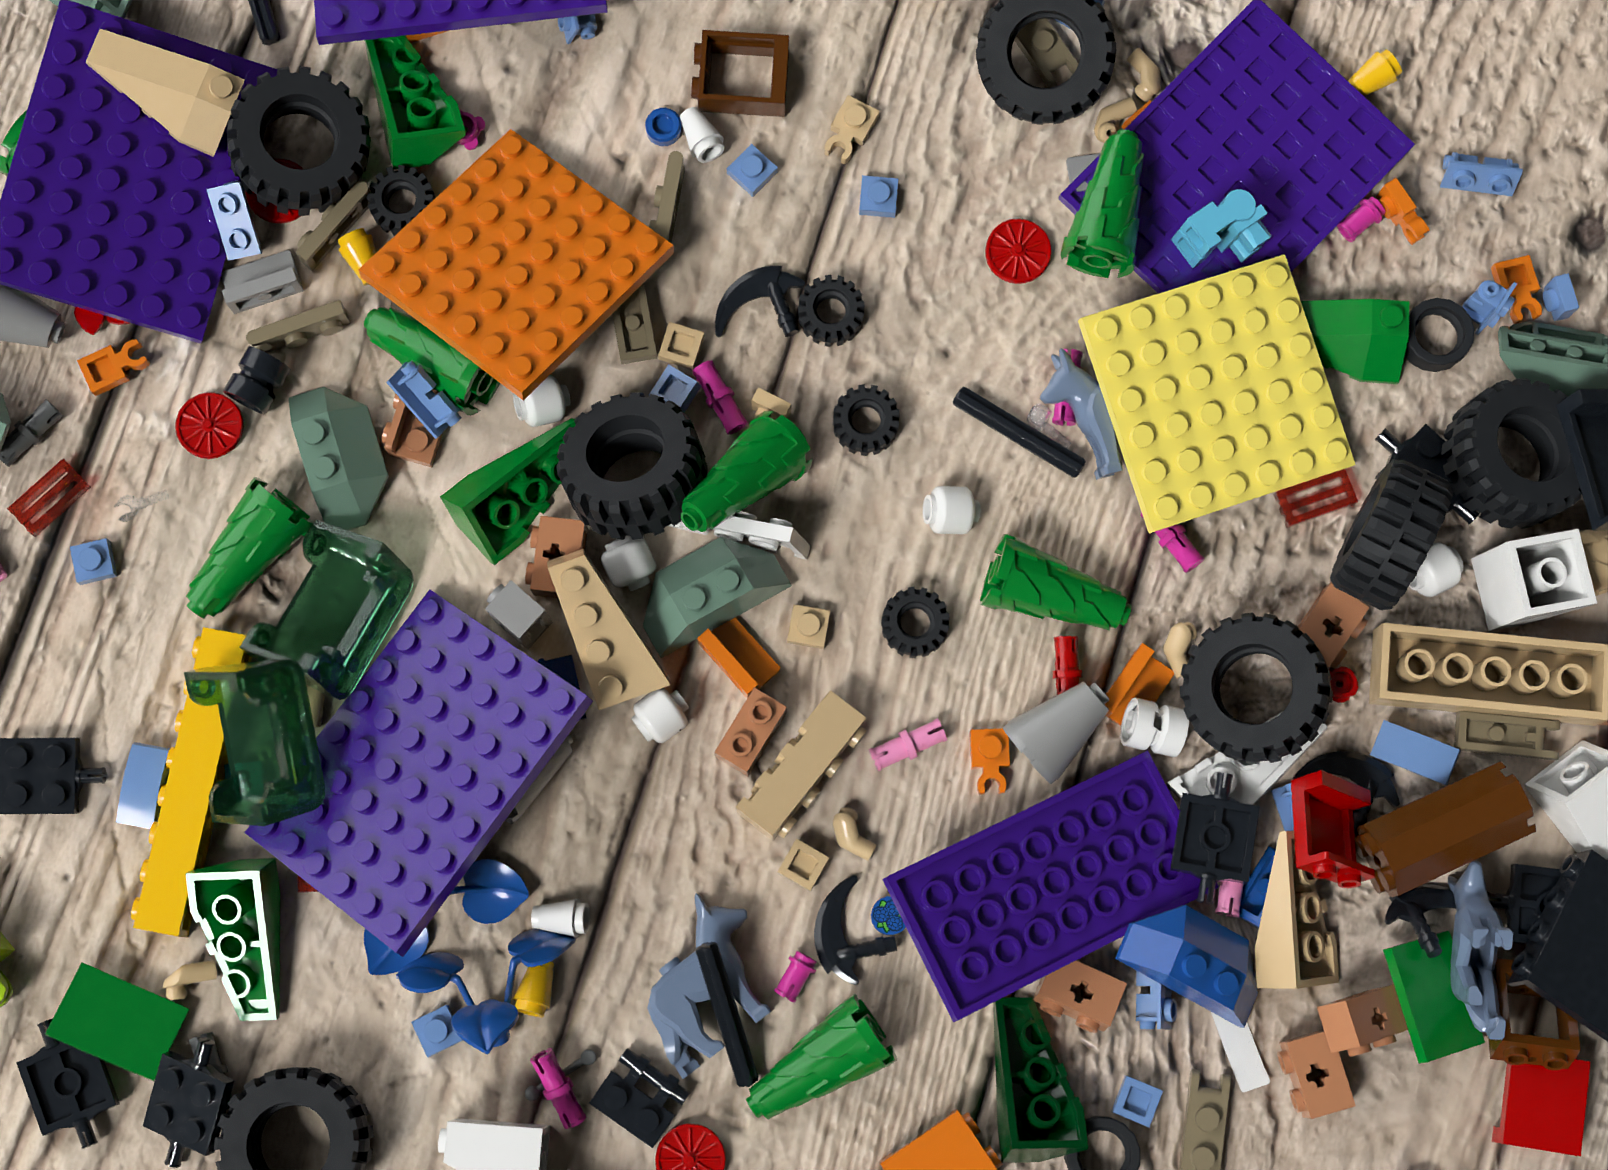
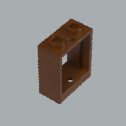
M702 30V43H695L694 65H700L699 77H692L691 98L698 100L699 110L709 113L785 117L789 35ZM712 53L773 57L771 97L709 94Z
M1497 958L1493 973L1498 990L1500 1016L1506 1021L1505 1037L1502 1040L1488 1038L1490 1059L1502 1060L1510 1065L1525 1063L1541 1065L1549 1070L1568 1069L1581 1051L1577 1020L1555 1006L1559 1039L1511 1033L1507 993L1534 997L1542 996L1525 984L1513 987L1507 984L1513 973L1511 966L1514 960Z

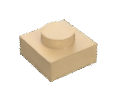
M669 322L658 354L659 360L693 370L705 337L704 332Z
M760 388L756 390L751 400L752 410L756 411L755 416L764 411H774L770 418L776 419L782 414L789 419L791 403Z
M793 604L787 643L824 649L830 610Z
M796 839L777 873L811 892L829 857Z

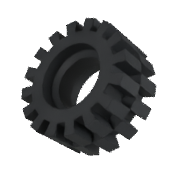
M398 165L399 171H394L392 166L386 168L388 174L385 176L379 172L376 175L378 182L374 183L371 181L369 185L371 193L367 195L368 207L376 223L386 233L391 231L393 236L436 198L426 176L423 173L419 175L417 169L413 167L410 168V171H407L405 165ZM401 189L413 192L416 196V202L410 211L395 213L389 208V199L394 192Z
M825 275V280L820 281L819 277L814 279L813 285L810 286L808 284L804 288V294H801L799 298V323L801 327L803 326L805 335L807 337L811 335L813 342L817 344L820 341L825 342V346L831 347V343L837 342V346L844 344L846 339L851 341L854 338L855 332L859 333L864 319L865 305L864 301H862V293L859 289L855 290V284L852 281L846 283L844 282V277L839 275L837 280L832 279V275ZM829 298L839 300L846 310L843 319L837 323L822 321L817 314V308L823 300Z
M865 384L858 385V389L853 390V388H850L845 396L841 395L838 399V404L833 411L835 437L839 438V443L843 448L845 445L849 448V452L855 454L858 451L861 452V456H867L869 452H873L876 455L880 453L882 448L886 450L890 446L891 441L895 440L899 429L900 412L896 407L897 402L894 398H889V392L885 389L881 392L877 390L878 386L871 385V388H865ZM868 407L874 409L879 414L881 423L874 432L862 433L854 428L852 416L858 409Z
M908 587L906 591L900 590L893 598L891 597L884 608L881 619L883 637L887 639L889 647L891 649L895 648L897 653L902 656L903 654L910 655L909 658H916V656L920 655L922 657L928 656L930 652H935L947 636L950 620L949 613L946 610L947 606L944 601L941 602L938 599L939 595L935 592L933 594L927 592V588L921 587V590H917L915 587ZM910 609L924 611L930 620L928 631L921 636L908 635L901 627L902 615Z

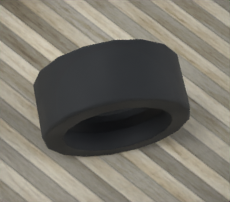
M1433 298L1422 301L1409 312V338L1405 352L1407 360L1424 371L1439 372L1453 367L1467 355L1474 341L1475 329L1470 315L1461 305L1450 299ZM1425 316H1441L1448 320L1455 328L1458 336L1457 344L1448 354L1433 355L1424 350L1417 342L1415 329L1419 321Z
M1093 1116L1085 1119L1087 1136L1096 1131H1109L1122 1141L1125 1149V1161L1120 1170H1138L1141 1149L1135 1134L1126 1124L1111 1117ZM1080 1152L1064 1156L1068 1170H1085L1079 1158Z

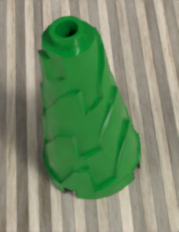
M1118 130L1116 134L1109 136L1105 141L1093 178L1088 183L1080 209L1075 214L1068 236L1064 237L1061 259L1063 260V258L1069 255L1067 265L1085 274L1109 278L1111 269H1119L1117 278L1128 276L1134 270L1140 219L1137 217L1142 186L1139 185L1144 153H1141L1142 142L1133 131Z
M384 306L372 309L367 314L364 320V328L367 329L370 341L389 353L402 365L406 361L410 362L411 360L416 365L421 364L424 371L437 384L432 390L436 393L443 391L455 407L457 406L460 409L459 411L468 416L474 415L481 410L473 405L477 401L487 405L500 385L496 379L412 316L392 307L388 309Z
M764 411L751 420L749 427L732 443L725 455L711 468L708 475L684 498L681 520L684 525L692 531L698 530L703 532L709 528L712 530L735 513L759 501L774 490L780 489L789 482L797 481L811 468L813 458L807 461L805 459V455L811 449L800 429L782 414L776 419L770 418L774 411Z
M254 477L245 488L246 492L226 521L228 524L208 552L210 554L189 584L190 590L186 597L190 601L187 607L203 619L208 614L214 617L216 614L224 612L249 583L253 584L276 559H280L302 536L305 537L315 524L313 520L309 519L310 516L276 488L272 493L266 490L265 487L268 483L260 478Z
M1008 534L1002 536L994 552L999 555H997L994 562H990L980 597L982 603L980 605L1041 619L1049 617L1069 623H1083L1106 630L1117 628L1119 624L1125 626L1130 616L1132 605L1126 603L1127 599L1121 595V591L1104 585L1099 580L1067 566L1065 561L1031 547L1017 537Z
M853 994L836 1007L823 1022L803 1037L788 1054L770 1069L768 1074L749 1088L750 1096L746 1098V1101L757 1118L764 1115V1117L770 1119L790 1108L801 1106L814 1098L823 1097L853 1081L888 1067L897 1061V1056L892 1045L885 1048L882 1044L884 1038L887 1037L865 1003L858 999L856 994Z

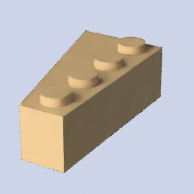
M584 549L547 561L551 579L598 710L670 686L668 675L660 666Z

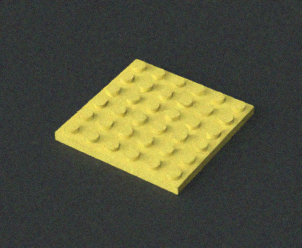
M1285 254L1091 314L1078 320L1149 533L1356 465Z

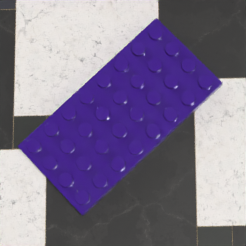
M1148 750L882 879L953 1022L1123 937L1129 923L1174 909L1198 898L1200 879L1188 873L1170 870L1179 809ZM1217 882L1215 885V889L1219 888Z

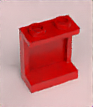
M1323 770L1291 780L1296 868L1312 873L1314 878L1327 879L1338 883V886L1341 888H1356L1361 886V882L1375 878V869L1356 862L1353 810L1371 805L1370 790Z
M1577 1055L1568 1069L1549 1070L1541 1065L1525 1063L1521 1065L1507 1064L1500 1127L1493 1126L1492 1142L1581 1157L1591 1062L1577 1060Z

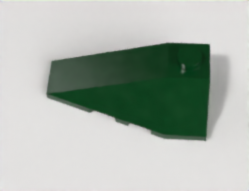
M1032 997L1001 998L993 1002L997 1127L1002 1163L1042 1162L1087 1150L1089 1147L1084 1108L1079 1097H1075L1066 1078L1068 1076L1063 1063L1060 1064L1050 1043L1051 1037Z

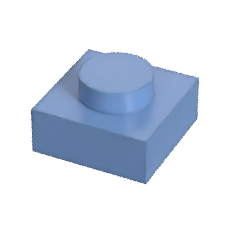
M753 144L726 168L727 174L752 197L778 173V167Z
M862 175L859 215L895 218L898 178Z
M1569 273L1555 276L1544 287L1543 303L1546 310L1551 312L1554 322L1568 319L1579 309Z
M668 364L650 394L664 397L665 402H674L685 413L702 385Z
M107 538L70 547L76 582L78 584L84 585L118 577L111 541Z
M445 1005L411 1022L427 1057H431L463 1041L452 1028L451 1019L453 1014L449 1005Z
M1125 1075L1111 1112L1143 1126L1150 1127L1163 1091Z

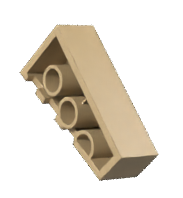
M830 690L798 730V736L795 739L792 738L780 751L774 761L776 764L773 768H768L755 782V786L751 790L752 795L748 799L743 797L737 804V814L772 841L778 835L784 839L798 821L793 817L801 805L808 808L821 792L816 786L824 775L831 779L844 762L839 757L848 745L854 749L864 737L867 730L862 726L866 723V717Z

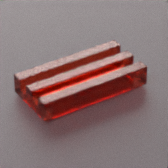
M63 458L7 509L32 536L36 537L90 489L91 486ZM67 472V474L60 481H58L50 490H48L41 498H39L31 507H29L24 513L22 512ZM75 480L77 484L34 523L30 521Z
M1345 469L1279 490L1273 494L1275 500L1280 505L1281 515H1284L1286 528L1358 503ZM1338 479L1342 483V485L1288 503L1287 497ZM1346 493L1347 498L1297 516H1294L1292 513L1294 510Z

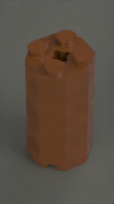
M1500 761L1356 827L1358 835L1354 838L1356 852L1360 858H1366L1370 868L1375 869V878L1370 879L1377 893L1380 894L1386 891L1390 897L1399 896L1536 832L1535 824L1528 826L1527 819L1533 817L1534 813L1519 780L1513 774L1505 777L1500 770L1506 768V766Z

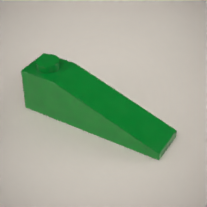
M405 36L364 40L393 170L398 169V165H405L406 168L431 164L465 136V128L458 103L451 95L447 96L440 87V80L434 73L430 74L421 62V56Z
M1384 299L1301 301L1324 368L1328 369L1330 367L1359 382L1399 383L1409 338L1410 301Z
M571 418L470 473L440 496L457 527L491 564L496 565L521 545L530 534L527 529L539 513L544 514L551 505L548 503V500L562 483L557 472V464L559 462L557 458L558 449L561 443L565 444L563 436L569 426L574 428L576 425L575 419Z
M276 858L239 859L188 871L185 875L190 912L195 923L199 922L208 940L205 945L210 956L214 954L223 973L221 980L239 1020H277L280 1018V887Z

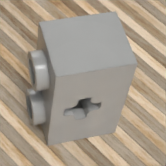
M511 580L506 586L500 584L487 599V602L490 604L485 609L489 615L527 650L553 623L546 610Z

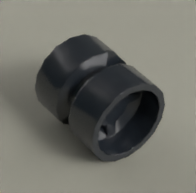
M248 346L238 363L241 369L240 373H233L223 392L241 405L266 415L275 399L273 389L282 387L291 369L270 354Z

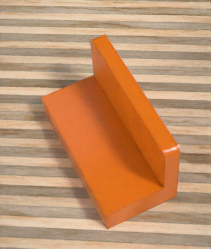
M736 617L712 631L707 629L697 638L698 644L746 698L749 697L754 687L759 690L780 671L779 665Z
M1141 643L1106 693L1110 700L1105 703V706L1109 709L1105 716L1120 726L1125 709L1132 698L1136 697L1156 702L1174 676L1173 670L1152 657L1155 651L1144 643Z

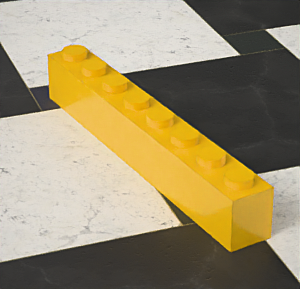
M203 627L201 636L195 638L192 648V657L196 658L192 673L187 674L184 682V695H187L184 710H179L175 721V731L178 732L176 745L170 748L166 760V767L170 771L167 783L162 784L158 794L157 803L161 807L158 822H153L149 832V843L152 844L149 859L144 860L140 871V881L143 882L140 897L135 898L131 909V919L135 920L133 928L188 938L193 916L189 907L185 873L204 868L225 778L224 765L228 764L256 642L248 635Z

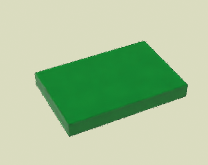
M1449 930L1436 933L1442 953L1434 958H1429L1425 950L1421 949L1418 939L1383 949L1419 1064L1485 1043L1482 1032L1474 1027L1465 1003L1458 1000L1452 992L1450 972L1453 940Z
M81 962L45 1035L155 1082L161 1056L163 1053L170 1051L190 1010Z

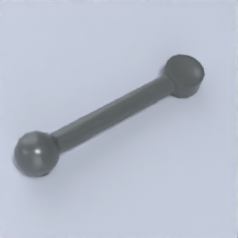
M592 1050L583 1051L580 1059L562 1069L565 1076L583 1065L593 1064L596 1061L595 1052ZM540 1083L537 1086L527 1087L525 1090L527 1100H537L540 1093L545 1090L543 1084Z

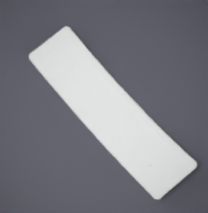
M1211 1012L1241 1091L1247 1092L1269 1084L1270 1079L1255 1045L1248 1023H1246L1245 1028H1240Z

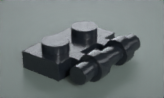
M627 1048L618 1060L631 1069L625 1079L612 1070L589 1104L653 1148L675 1117V1114L663 1106L667 1099L670 1097L680 1105H683L691 1092L678 1084L680 1082L678 1078L672 1074L666 1076L650 1064L652 1060L644 1054L638 1056ZM640 1077L659 1089L653 1099L635 1087Z

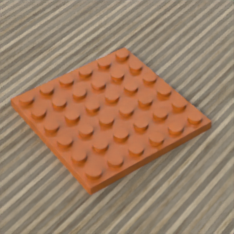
M510 129L362 265L358 271L364 281L524 401L674 254V245Z

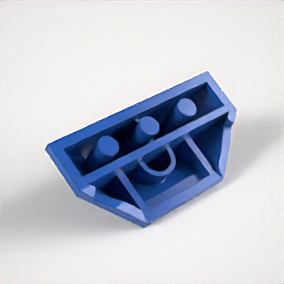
M1182 905L1143 920L1129 923L1115 957L1116 960L1240 1028H1245L1258 994L1249 940L1189 906Z

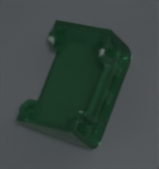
M316 520L303 540V554L312 567L275 627L266 622L257 623L248 631L239 648L250 657L323 694L343 700L349 697L356 688L412 590L414 579L411 570L384 542Z
M275 659L204 667L184 672L187 691L194 703L200 706L218 704L231 777L215 783L209 794L212 822L267 826L319 808L325 797V783L305 674L300 664L292 659Z

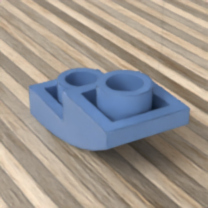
M1384 720L1370 755L1447 786L1461 750Z
M137 742L132 744L122 781L116 823L150 829L154 821L158 822L160 806H158L157 800L162 784L167 783L169 769L166 767V760L170 748Z

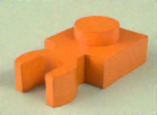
M1395 178L1386 183L1376 196L1385 209L1383 216L1391 219L1395 226L1400 224L1406 239L1413 245L1425 237L1424 234L1429 232L1430 229L1426 222L1416 214L1415 209L1417 206L1398 179Z
M1530 255L1494 263L1491 267V272L1496 283L1506 289L1514 282L1517 283L1510 295L1515 298L1510 309L1512 322L1517 324L1523 320L1521 308L1529 309L1533 320L1542 315V307L1531 296V294H1535L1540 290V286Z
M137 339L126 342L118 353L112 345H109L77 360L86 382L95 396L130 381L125 371L129 369L143 370L150 365V361L145 356L132 360L133 352L143 347Z
M1003 728L971 729L969 731L971 769L982 768V775L977 781L979 795L985 794L984 785L989 779L995 780L998 783L999 794H1004L1006 780L999 773V768L1010 766L1009 737Z

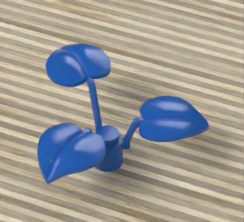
M481 859L475 861L463 876L465 886H456L450 894L465 893L462 905L466 914L476 922L492 924L507 918L529 897V890L520 875L508 865L497 860ZM425 927L404 957L395 953L365 929L364 946L369 973L371 975L395 973L408 963L420 958L426 951L429 943L428 928Z
M541 929L527 930L513 938L508 944V951L514 957L510 960L504 1002L489 999L475 1005L461 977L457 975L464 968L463 960L451 953L435 952L423 955L404 966L396 974V978L399 979L401 986L416 993H428L445 987L449 981L455 983L467 1006L458 1010L451 1019L452 1028L466 1043L488 1055L493 1047L501 1046L510 1039L509 1030H511L519 1018L517 1008L511 1004L517 966L521 962L528 967L546 964L570 948L575 943L576 938Z

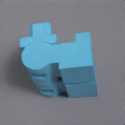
M1236 189L1231 191L1218 206L1212 201L1187 218L1171 240L1193 269L1205 261L1216 247L1221 253L1230 247L1242 263L1262 248L1261 245L1272 236L1261 222L1267 215L1264 207L1261 204L1256 207L1255 199L1249 192Z

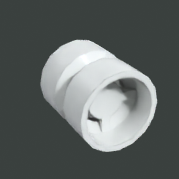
M1136 697L1132 698L1125 709L1122 719L1121 743L1123 746L1146 750L1150 746L1154 753L1177 757L1186 741L1189 720L1184 709L1163 705L1158 709V705L1155 702Z

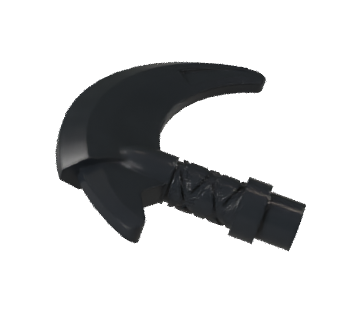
M782 266L761 267L744 274L726 290L720 300L715 318L716 337H722L728 320L737 309L749 301L762 297H770L774 310L778 315V325L782 328L785 337L797 334L799 331L796 326V318L790 312L785 295L790 288H804L805 281L795 275L783 272Z
M1337 751L1323 754L1309 761L1293 776V779L1323 770L1330 774L1348 778L1357 785L1370 790L1371 804L1374 799L1384 797L1393 807L1400 805L1397 791L1390 779L1394 774L1379 761L1361 753ZM1371 805L1353 810L1355 836L1358 835L1356 827L1367 823L1366 815L1369 813Z
M855 875L837 885L823 901L815 921L814 942L817 956L827 974L833 971L843 980L853 985H858L859 980L852 970L857 958L861 959L862 957L866 958L872 955H879L880 957L898 950L895 936L877 937L872 942L867 941L862 942V944L857 943L856 945H848L841 927V912L847 894L858 881V877Z
M1423 884L1399 896H1389L1392 903L1385 915V923L1390 925L1398 919L1410 922L1414 927L1415 933L1418 935V943L1421 949L1425 950L1429 958L1439 956L1442 953L1439 939L1435 932H1431L1424 913L1439 908L1456 909L1454 894L1451 889L1440 885Z

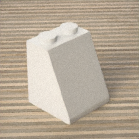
M1579 529L1508 541L1471 558L1488 631L1524 625L1597 604Z
M1582 740L1524 785L1577 853L1592 849L1608 860V750Z
M458 1118L447 1121L446 1129L441 1128L438 1152L444 1153L443 1163L456 1170H547L551 1125Z

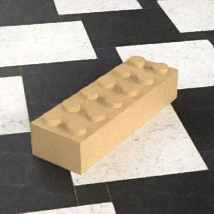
M1382 623L1373 630L1369 704L1447 712L1467 711L1596 726L1608 721V644Z

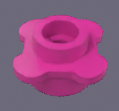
M460 110L464 127L468 128V131L457 143L464 145L467 150H474L479 144L477 138L480 131L485 129V122L480 116L474 117L472 114Z

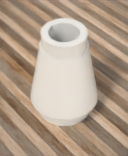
M691 107L682 112L680 120L691 155L701 163H707L718 158L724 151L722 135L701 113L698 107Z
M579 899L533 906L531 914L533 929H541L572 937H578L579 934H587L590 926L589 904L581 903Z

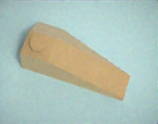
M99 29L86 60V64L120 93H124L142 108L141 111L147 116L153 117L169 131V134L174 139L214 157L228 120L231 117V108L235 100H238L245 79L211 64L103 29Z
M1294 831L1279 832L1254 949V973L1256 975L1257 988L1299 989L1339 983L1337 943L1334 932H1327L1322 914L1328 910L1325 898H1319L1315 886L1317 878H1314L1312 873L1296 868Z

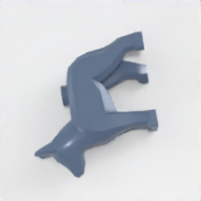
M1061 348L1059 356L1051 355L1056 371L1052 375L1048 386L1041 393L1040 400L1044 404H1057L1060 402L1069 404L1078 427L1087 438L1096 457L1097 469L1094 472L1096 480L1115 475L1114 473L1123 471L1119 457L1116 434L1099 383L1087 372L1077 367L1067 352Z
M1472 861L1459 879L1453 876L1448 877V885L1454 894L1456 905L1451 954V988L1455 997L1465 1003L1474 1027L1480 1032L1487 1033L1489 1039L1502 1040L1505 1037L1506 1021L1500 1016L1498 990L1493 972L1497 960L1498 947L1510 950L1512 948L1513 932L1510 928H1504L1499 914L1489 901L1482 864L1478 861Z
M696 893L694 897L697 913L696 948L705 942H716L718 944L734 998L757 1023L772 1011L767 1004H761L753 995L745 977V967L742 959L730 940L733 931L740 928L747 919V911L743 908L707 907L701 896ZM696 951L682 962L678 957H675L659 969L662 977L652 986L647 1007L652 1022L661 1036L666 1056L670 1063L676 1067L682 1079L700 1067L697 1060L688 1053V1045L708 1058H711L725 1047L722 1041L712 1040L703 1029L696 1003L707 1002L710 1000Z

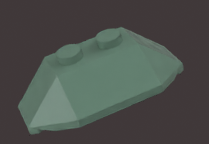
M1533 321L1517 323L1510 327L1501 326L1499 328L1500 357L1516 378H1527L1531 380V384L1537 380L1550 385L1549 390L1554 391L1558 389L1566 394L1567 397L1578 389H1608L1607 335Z
M326 387L289 397L291 425L311 492L329 535H337L367 525L370 514L389 477L368 407Z
M719 537L656 572L643 628L660 658H663L696 640L707 629L710 631L714 630L792 585L773 553Z

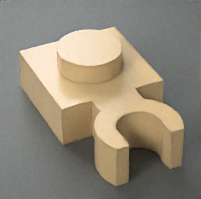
M847 95L831 124V131L837 133V135L827 140L825 155L829 156L834 147H842L845 152L841 157V163H848L852 156V143L855 142L863 146L879 117L880 111Z

